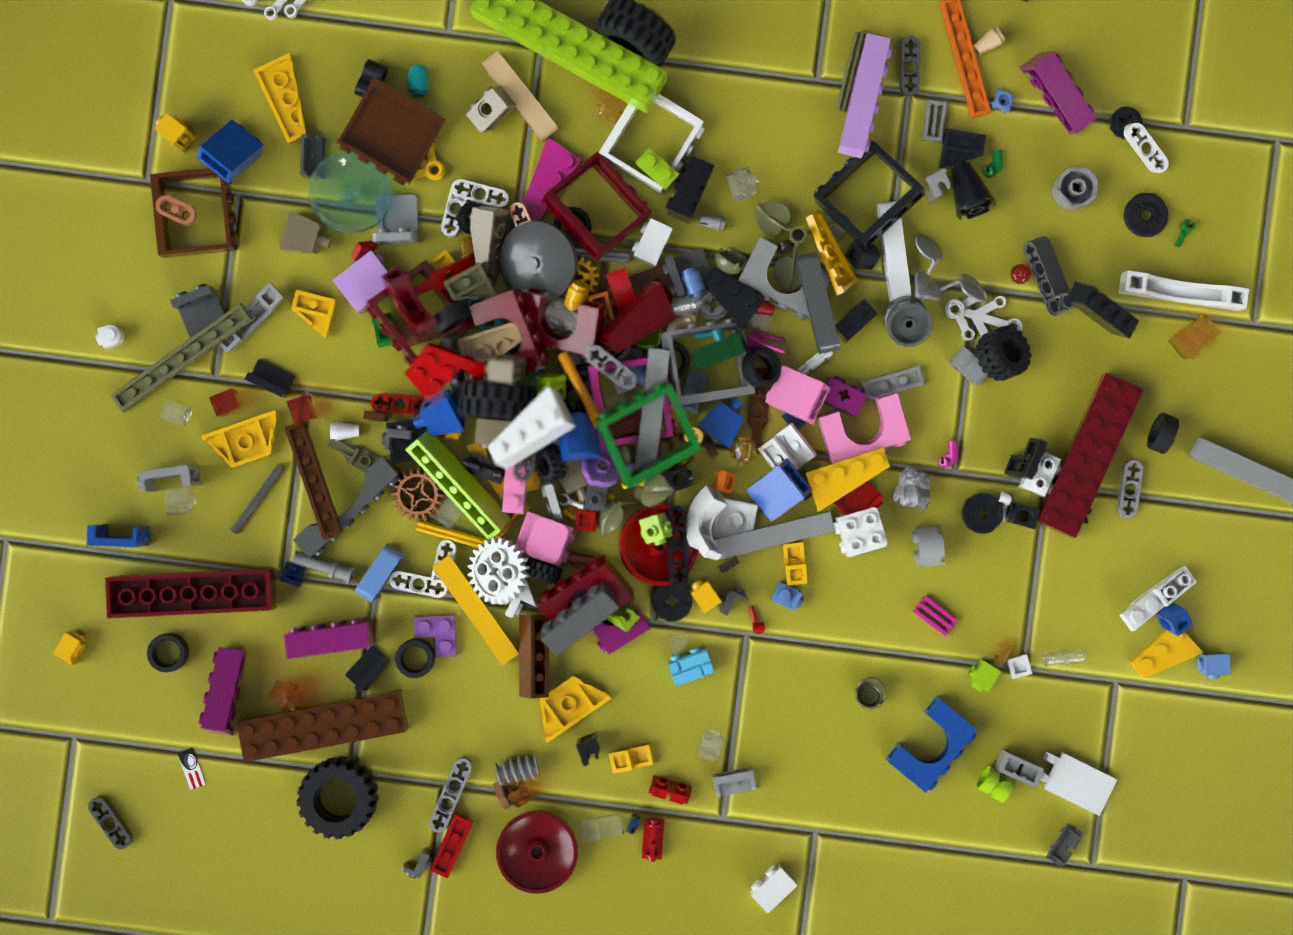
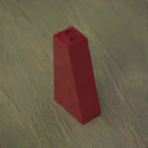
M648 282L599 333L602 339L601 345L606 352L618 354L676 319L660 282Z

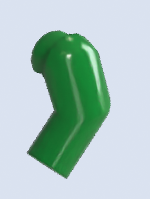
M1003 150L992 151L993 161L983 169L986 177H995L1003 169Z

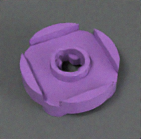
M601 448L602 458L584 459L582 462V472L589 485L609 487L618 483L620 475L607 448ZM603 464V467H607V469L601 470L599 465Z

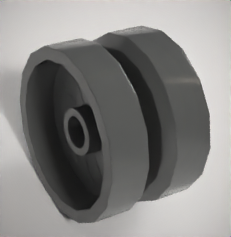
M901 296L894 299L886 307L883 314V323L891 339L904 347H913L923 343L929 337L932 330V318L925 305L919 299L911 296Z

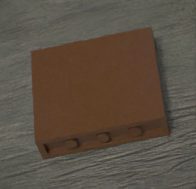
M373 77L341 137L337 140V144L340 145L339 149L345 153L350 154L353 152L358 155L357 159L367 165L369 162L376 166L375 170L384 175L387 173L393 175V180L403 186L405 183L410 185L446 119Z

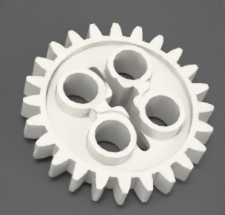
M506 538L485 540V544L478 545L480 550H473L476 557L469 558L473 562V565H468V568L472 569L468 576L473 577V580L469 583L476 585L473 591H480L478 597H485V602L491 601L492 604L499 603V605L513 602V599L519 598L518 593L524 592L522 586L528 585L524 580L526 577H530L529 574L525 573V570L529 569L530 566H525L524 564L528 558L521 557L524 554V550L517 551L519 545H512V540L506 541ZM499 553H501L502 556L501 561L499 559Z

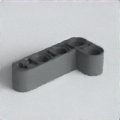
M1042 236L1024 244V253L1048 312L1053 316H1057L1076 308L1066 301L1071 290H1069L1049 239Z

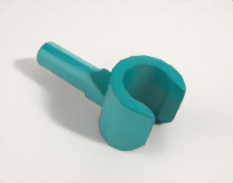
M722 329L695 334L696 339L713 336L715 342L725 338Z

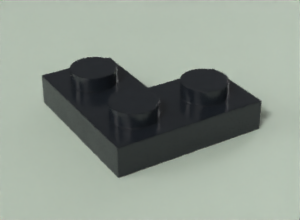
M1030 438L1023 456L1011 455L1004 474L1010 477L1033 480L1038 471L1040 460L1045 454L1048 442L1043 439Z

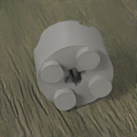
M1071 167L1055 179L1051 188L1053 199L1059 207L1066 211L1082 209L1096 198L1098 180L1095 174L1088 168ZM1074 186L1078 188L1076 191H1073Z
M940 524L916 527V531H912V541L914 544H917L918 550L914 551V559L916 564H920V567L945 565V561L941 560V557H945L943 534L938 533V529H941Z

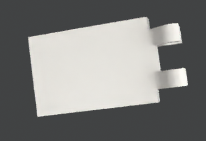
M1045 751L1043 759L1054 765L1049 775L1043 772L1040 781L1046 783L1044 789L1100 816L1117 779L1063 752L1057 757Z

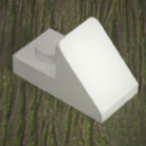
M528 578L524 579L528 583V585L522 586L524 592L518 593L519 598L513 599L505 613L506 616L513 618L515 614L519 615L523 607L521 600L532 606H537Z

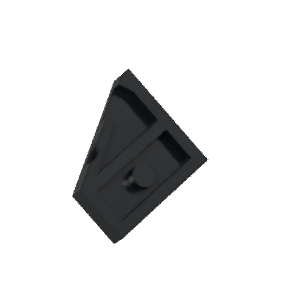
M945 129L938 168L942 169L962 160L967 161L983 156L986 135Z

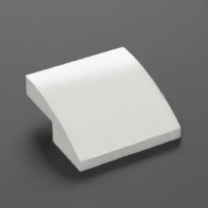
M790 423L758 448L772 468L788 458L796 470H798L817 455L793 423Z

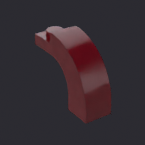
M400 267L381 276L393 303L413 332L421 333L437 324L435 317L423 306L417 297L408 275Z

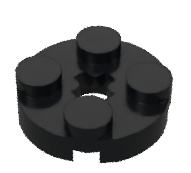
M978 493L965 500L961 510V517L966 528L975 533L986 534L992 532L1002 522L1003 508L1000 502L992 495ZM980 508L987 511V515L983 519H980V516L977 515V511H980Z
M670 584L658 586L652 596V606L655 613L661 619L669 622L679 621L689 614L692 607V595L685 585L674 586ZM671 595H673L674 599H678L674 607L666 603V600H669Z

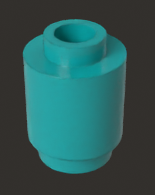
M413 65L410 67V71H408V92L412 93L414 97H423L424 94L428 93L429 73L425 66Z

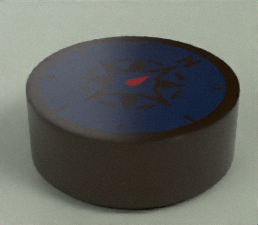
M790 239L778 243V253L784 254L793 251L795 244Z

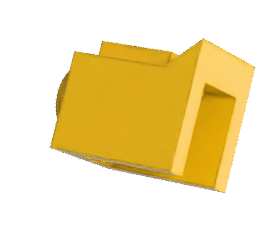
M77 630L65 632L53 654L71 665L79 663L78 656H80L86 646L85 641L87 639L84 638L85 635Z

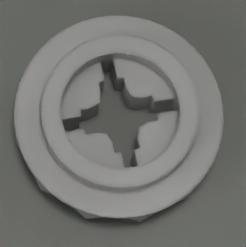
M707 289L704 290V294L698 297L697 309L702 317L708 320H719L726 315V311L723 307L719 306L715 307L711 313L710 306L704 302H711L713 296Z

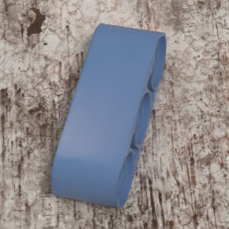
M387 543L355 589V592L372 603L405 554Z

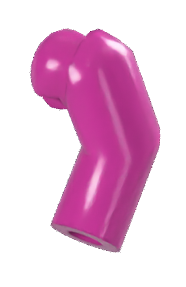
M948 441V452L938 460L939 466L945 469L952 466L958 460V441Z

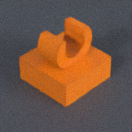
M723 470L713 472V475L718 476L717 483L711 482L710 485L716 487L715 490L732 494L736 474Z

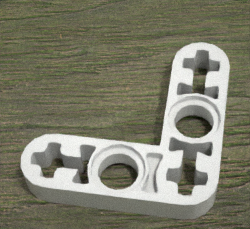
M464 179L455 180L451 186L441 224L443 234L453 238L460 232V227L455 219L453 222V226L456 228L455 231L452 230L451 233H448V230L445 228L446 225L449 226L451 223V219L447 218L448 215L457 218V214H453L450 211L452 204L458 203L462 207L470 201L489 207L506 208L509 204L508 194L504 190ZM463 184L464 188L470 190V186H474L471 190V197H468L469 193L465 191L458 194L456 186L460 187ZM484 189L486 191L485 198L477 199L475 197L476 190ZM490 191H493L492 196L499 197L502 194L503 198L506 199L505 202L502 201L500 204H497V200L492 198L491 202H487L490 198Z
M444 540L439 543L434 564L440 561V556L444 557L445 550L442 549V546H446L447 543L453 548V551L448 552V555L455 561L457 546L453 541ZM434 568L431 577L406 571H396L389 578L390 585L398 590L436 598L443 597L448 592V588ZM400 574L402 579L408 580V576H412L409 582L410 588H407L408 583L404 582L397 585L394 577H398ZM417 578L424 581V588L421 590L414 588L413 582ZM428 580L432 581L430 585L436 586L438 585V583H441V587L444 588V591H440V593L437 594L436 589L430 588L429 592H426L428 588Z

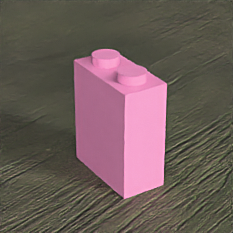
M782 366L781 375L767 392L765 402L780 411L813 425L831 388L821 381Z

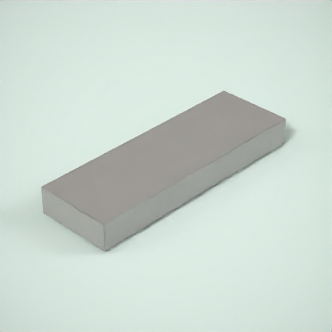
M918 365L863 381L861 385L864 394L867 395V402L874 400L876 396L892 391L898 393L925 385L921 367Z

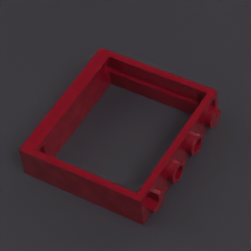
M598 151L545 193L541 201L595 262L646 221L652 213L647 206V202L640 199L635 189L623 180L622 175L614 170L607 158L604 159ZM592 168L601 175L638 216L637 219L604 246L595 239L557 197Z
M425 260L406 274L409 280L421 273L426 280L434 270ZM385 288L367 301L366 311L371 319L375 318L380 324L378 325L380 331L385 336L388 334L394 349L397 352L401 351L405 356L403 358L405 363L410 365L417 355L377 305L389 296ZM447 289L434 290L446 307L458 301H453ZM471 317L461 323L462 327L455 331L457 340L474 329L475 322Z

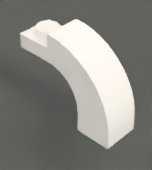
M707 485L697 494L689 508L686 519V535L690 547L698 549L705 558L709 557L718 560L722 554L713 540L712 525L716 516L727 503L720 491Z

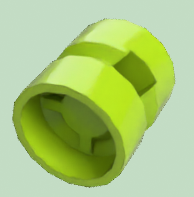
M989 765L981 773L976 788L986 794L991 793L992 798L1003 803L1010 796L1015 781L1005 774L1001 776L998 770Z

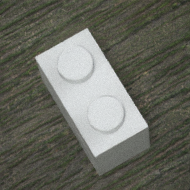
M651 218L649 223L644 222L640 231L643 236L640 241L636 240L632 248V252H634L633 257L652 267H656L673 228Z
M780 863L776 867L775 865L771 866L766 871V876L762 880L758 879L751 885V896L767 913L798 886L794 878Z

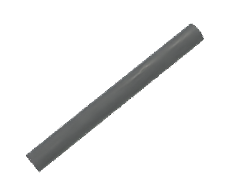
M278 464L230 529L232 532L237 534L285 469L283 466Z

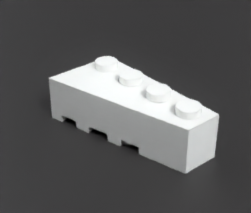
M548 386L488 448L496 465L509 469L576 426L560 393Z

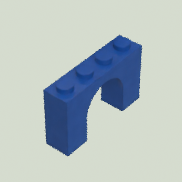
M937 696L924 710V713L943 728L946 735L944 751L935 759L920 760L897 743L885 758L893 767L925 793L928 790L931 791L937 785L939 776L947 773L950 769L949 764L954 758L958 759L963 753L962 748L966 743L969 744L976 737L975 732L977 731L975 727Z

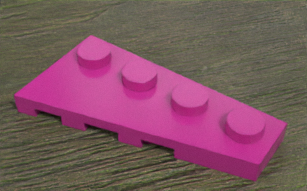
M549 137L524 199V202L529 205L535 221H541L548 211L541 202L545 193L573 172L582 162L581 159Z

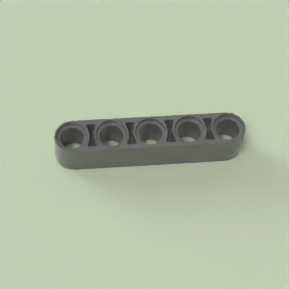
M817 252L797 256L796 264L818 352L823 354L839 350L838 334Z

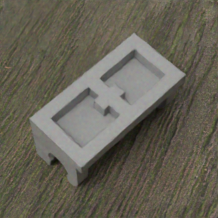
M945 168L926 177L921 183L924 186L925 196L930 204L944 194L940 182L945 183L946 188L950 189V182L945 174L947 172Z
M752 767L712 774L716 797L756 790Z

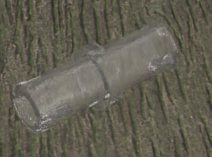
M1084 649L1043 653L1042 657L1043 661H1046L1043 663L1044 666L1059 664L1068 666L1070 663L1086 662Z

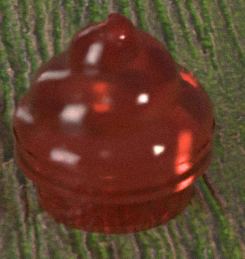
M1017 264L1011 269L1010 277L1014 283L1024 284L1029 281L1031 271L1027 265Z

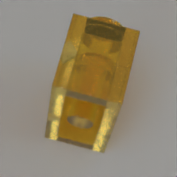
M1202 314L1174 335L1168 342L1183 360L1188 358L1194 359L1202 353L1201 348L1205 345L1208 347L1217 341L1216 336L1221 332L1206 314Z

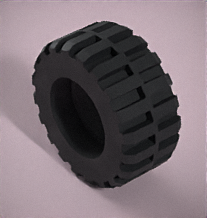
M609 0L595 23V32L659 67L663 65L676 43V35L671 26L652 9H648L645 5L637 3L635 0Z
M462 380L459 386L457 411L461 416L514 421L538 397V391L535 386L484 380Z
M333 757L320 762L308 772L301 781L302 784L297 792L299 798L296 800L297 806H300L301 809L298 813L300 818H305L304 824L307 828L309 826L313 827V833L317 835L322 833L324 834L323 838L330 839L331 836L335 837V839H342L344 836L348 838L364 828L375 813L376 804L379 799V795H377L378 786L373 782L374 776L366 771L367 767L365 765L360 766L357 764V760L352 759L350 761L347 760V757H340L339 759ZM337 779L348 783L356 794L357 802L355 808L345 816L329 813L321 803L320 790L330 780Z

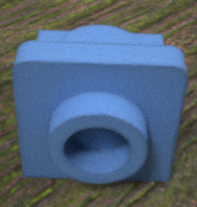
M778 582L771 601L795 611L796 607L800 608L804 597L801 596L803 592Z

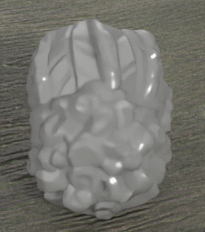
M908 467L903 470L898 478L899 486L894 491L893 500L902 506L915 507L920 505L921 512H924L930 501V476L923 469Z

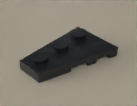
M716 266L712 268L703 281L706 289L720 303L741 332H743L765 301V297L721 271Z

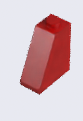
M626 268L606 274V280L618 314L635 297Z

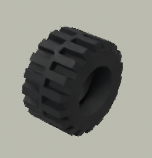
M1010 325L999 327L983 334L982 338L978 340L979 345H976L978 365L982 367L983 373H987V377L990 379L1004 381L1020 375L1028 369V365L1031 363L1029 358L1032 357L1029 351L1031 349L1030 344L1028 345L1027 338L1023 337V333L1020 330L1017 331L1016 327H1010Z

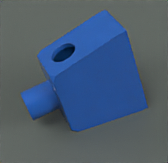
M447 389L423 402L419 411L420 416L414 417L413 423L416 429L427 427L432 436L463 431L466 419L464 416L459 415L457 411L458 404L451 390Z
M735 397L728 406L720 402L697 426L724 446L730 448L744 419L737 414L744 404Z

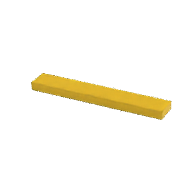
M447 555L434 564L432 567L502 666L519 655V652L478 597L477 593L473 591V587L451 556Z

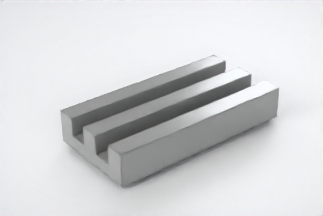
M927 99L921 141L943 142L947 102ZM931 105H934L930 136H927ZM938 106H942L938 137H935Z

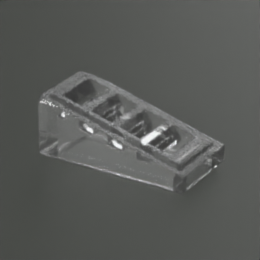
M755 314L747 326L769 334L772 317L770 315Z

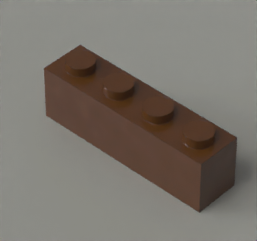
M519 615L520 697L530 699L549 697V648L540 640L541 628L549 621L545 615Z

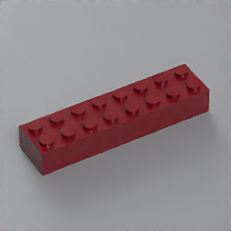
M1104 373L1101 376L1061 463V469L1053 481L1052 490L1047 494L1040 509L1037 523L1072 539L1077 538L1144 389L1108 373Z
M275 568L105 577L107 619L269 611L277 609Z

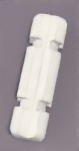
M833 352L815 354L805 362V365H801L797 372L808 375L810 370L813 371L825 361L824 359L831 357Z

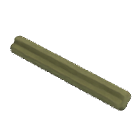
M856 32L854 34L836 109L842 112H846L865 40L864 33Z

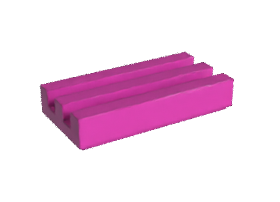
M924 596L912 611L945 637L958 621L927 596ZM927 602L936 610H938L941 614H943L945 617L951 620L950 623L948 624L945 620H943L932 610L926 607L924 603ZM920 608L929 613L946 628L943 630L919 611Z

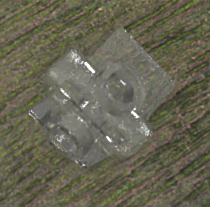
M749 167L740 168L725 174L734 202L757 194L756 185H759L755 173H751Z

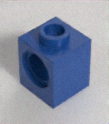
M1173 602L1156 613L1161 627L1176 636L1181 635L1193 625L1187 610Z

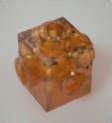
M277 680L267 699L275 702L274 707L286 712L287 709L293 711L301 704L303 692L299 691V686L293 682L288 681L286 684L283 681Z

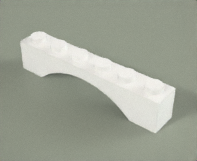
M1128 270L1121 273L1118 293L1241 311L1247 309L1249 289L1184 282Z

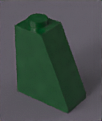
M741 332L693 350L691 360L694 367L698 366V369L702 370L747 353L749 350Z

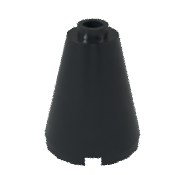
M965 160L955 163L951 169L957 218L963 220L962 216H967V219H972L989 212L988 207L992 204L995 207L996 200L970 162H965Z

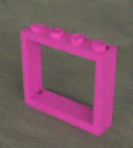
M648 355L618 361L625 367L647 364ZM613 361L607 362L605 371L616 369V363ZM590 364L587 365L591 397L602 414L603 405L598 372L601 371ZM665 394L663 405L665 430L660 431L659 439L672 437L673 430H676L674 418L671 419L670 416L673 406L667 394ZM598 431L600 446L605 448L606 445ZM638 434L613 438L616 446L635 443L638 441Z

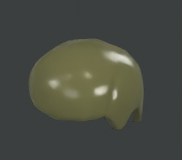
M728 247L723 252V248H721L715 256L718 268L729 275L739 274L747 264L746 257L733 248Z
M872 677L862 679L855 690L857 703L863 709L874 710L879 708L886 698L884 684Z

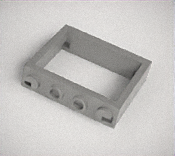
M733 319L724 320V324H717V321L707 322L703 327H698V324L686 325V329L679 330V326L666 328L667 332L660 334L663 349L670 350L667 377L681 405L740 397L755 393L754 387L746 382L742 374V360L745 354H747L744 353L736 356L741 387L681 396L672 339L695 336L696 333H706L716 329H722L723 332L732 331L733 336L741 333ZM744 329L743 332H742V334H743L744 339H745V342H746V344H747L746 335H745V329Z

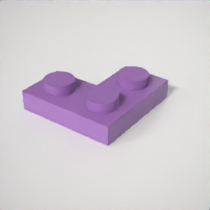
M455 615L414 617L415 637H435L436 657L457 656Z

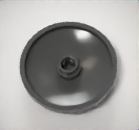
M546 221L523 223L510 231L502 243L499 254V267L503 280L510 290L519 288L520 291H523L530 287L548 291L547 302L565 294L568 291L569 285L573 283L576 277L578 260L575 247L569 236L552 223Z

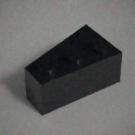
M694 156L691 157L690 161H685L682 168L684 172L682 179H677L674 186L676 192L673 198H669L665 207L668 209L667 215L690 224L714 169L713 164Z

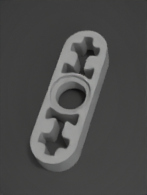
M590 345L586 348V360L620 387L629 390L636 385V375L601 347ZM591 350H599L597 354L601 358H604V355L607 356V358L602 361L600 367L597 365L600 363L599 360H597L596 358H593L592 360L590 359L591 355L589 352ZM609 361L616 363L617 367L613 373L605 371V365ZM621 368L624 369L621 371L623 375H631V384H622L624 380L620 376L617 379L614 378Z
M1137 460L1126 461L1122 467L1117 503V513L1122 518H1133L1138 512L1143 466ZM1134 464L1137 472H1133L1132 478H1136V481L1126 480V477L1131 478V471L1128 470V467ZM1129 483L1135 487V492L1132 495H1128L1125 492V486ZM1124 497L1134 498V500L1129 501L1128 506L1132 508V511L1128 512L1126 515V511H1123V507H1127L1128 500L1123 499Z

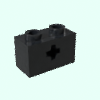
M863 299L835 325L838 336L844 343L848 342L878 313Z

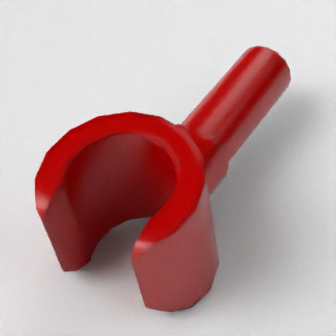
M754 606L749 607L754 633H764V622H758Z

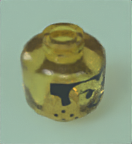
M735 436L730 446V459L737 462L739 466H748L749 462L756 459V442L751 439V436Z

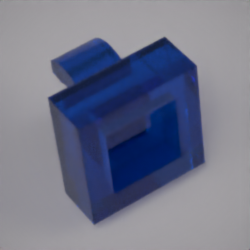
M287 561L280 581L301 587L307 568Z

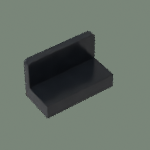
M258 359L252 373L248 372L245 380L283 398H286L295 379L294 375L261 359Z
M371 646L345 675L356 685L354 689L361 693L389 664L390 660L375 646Z

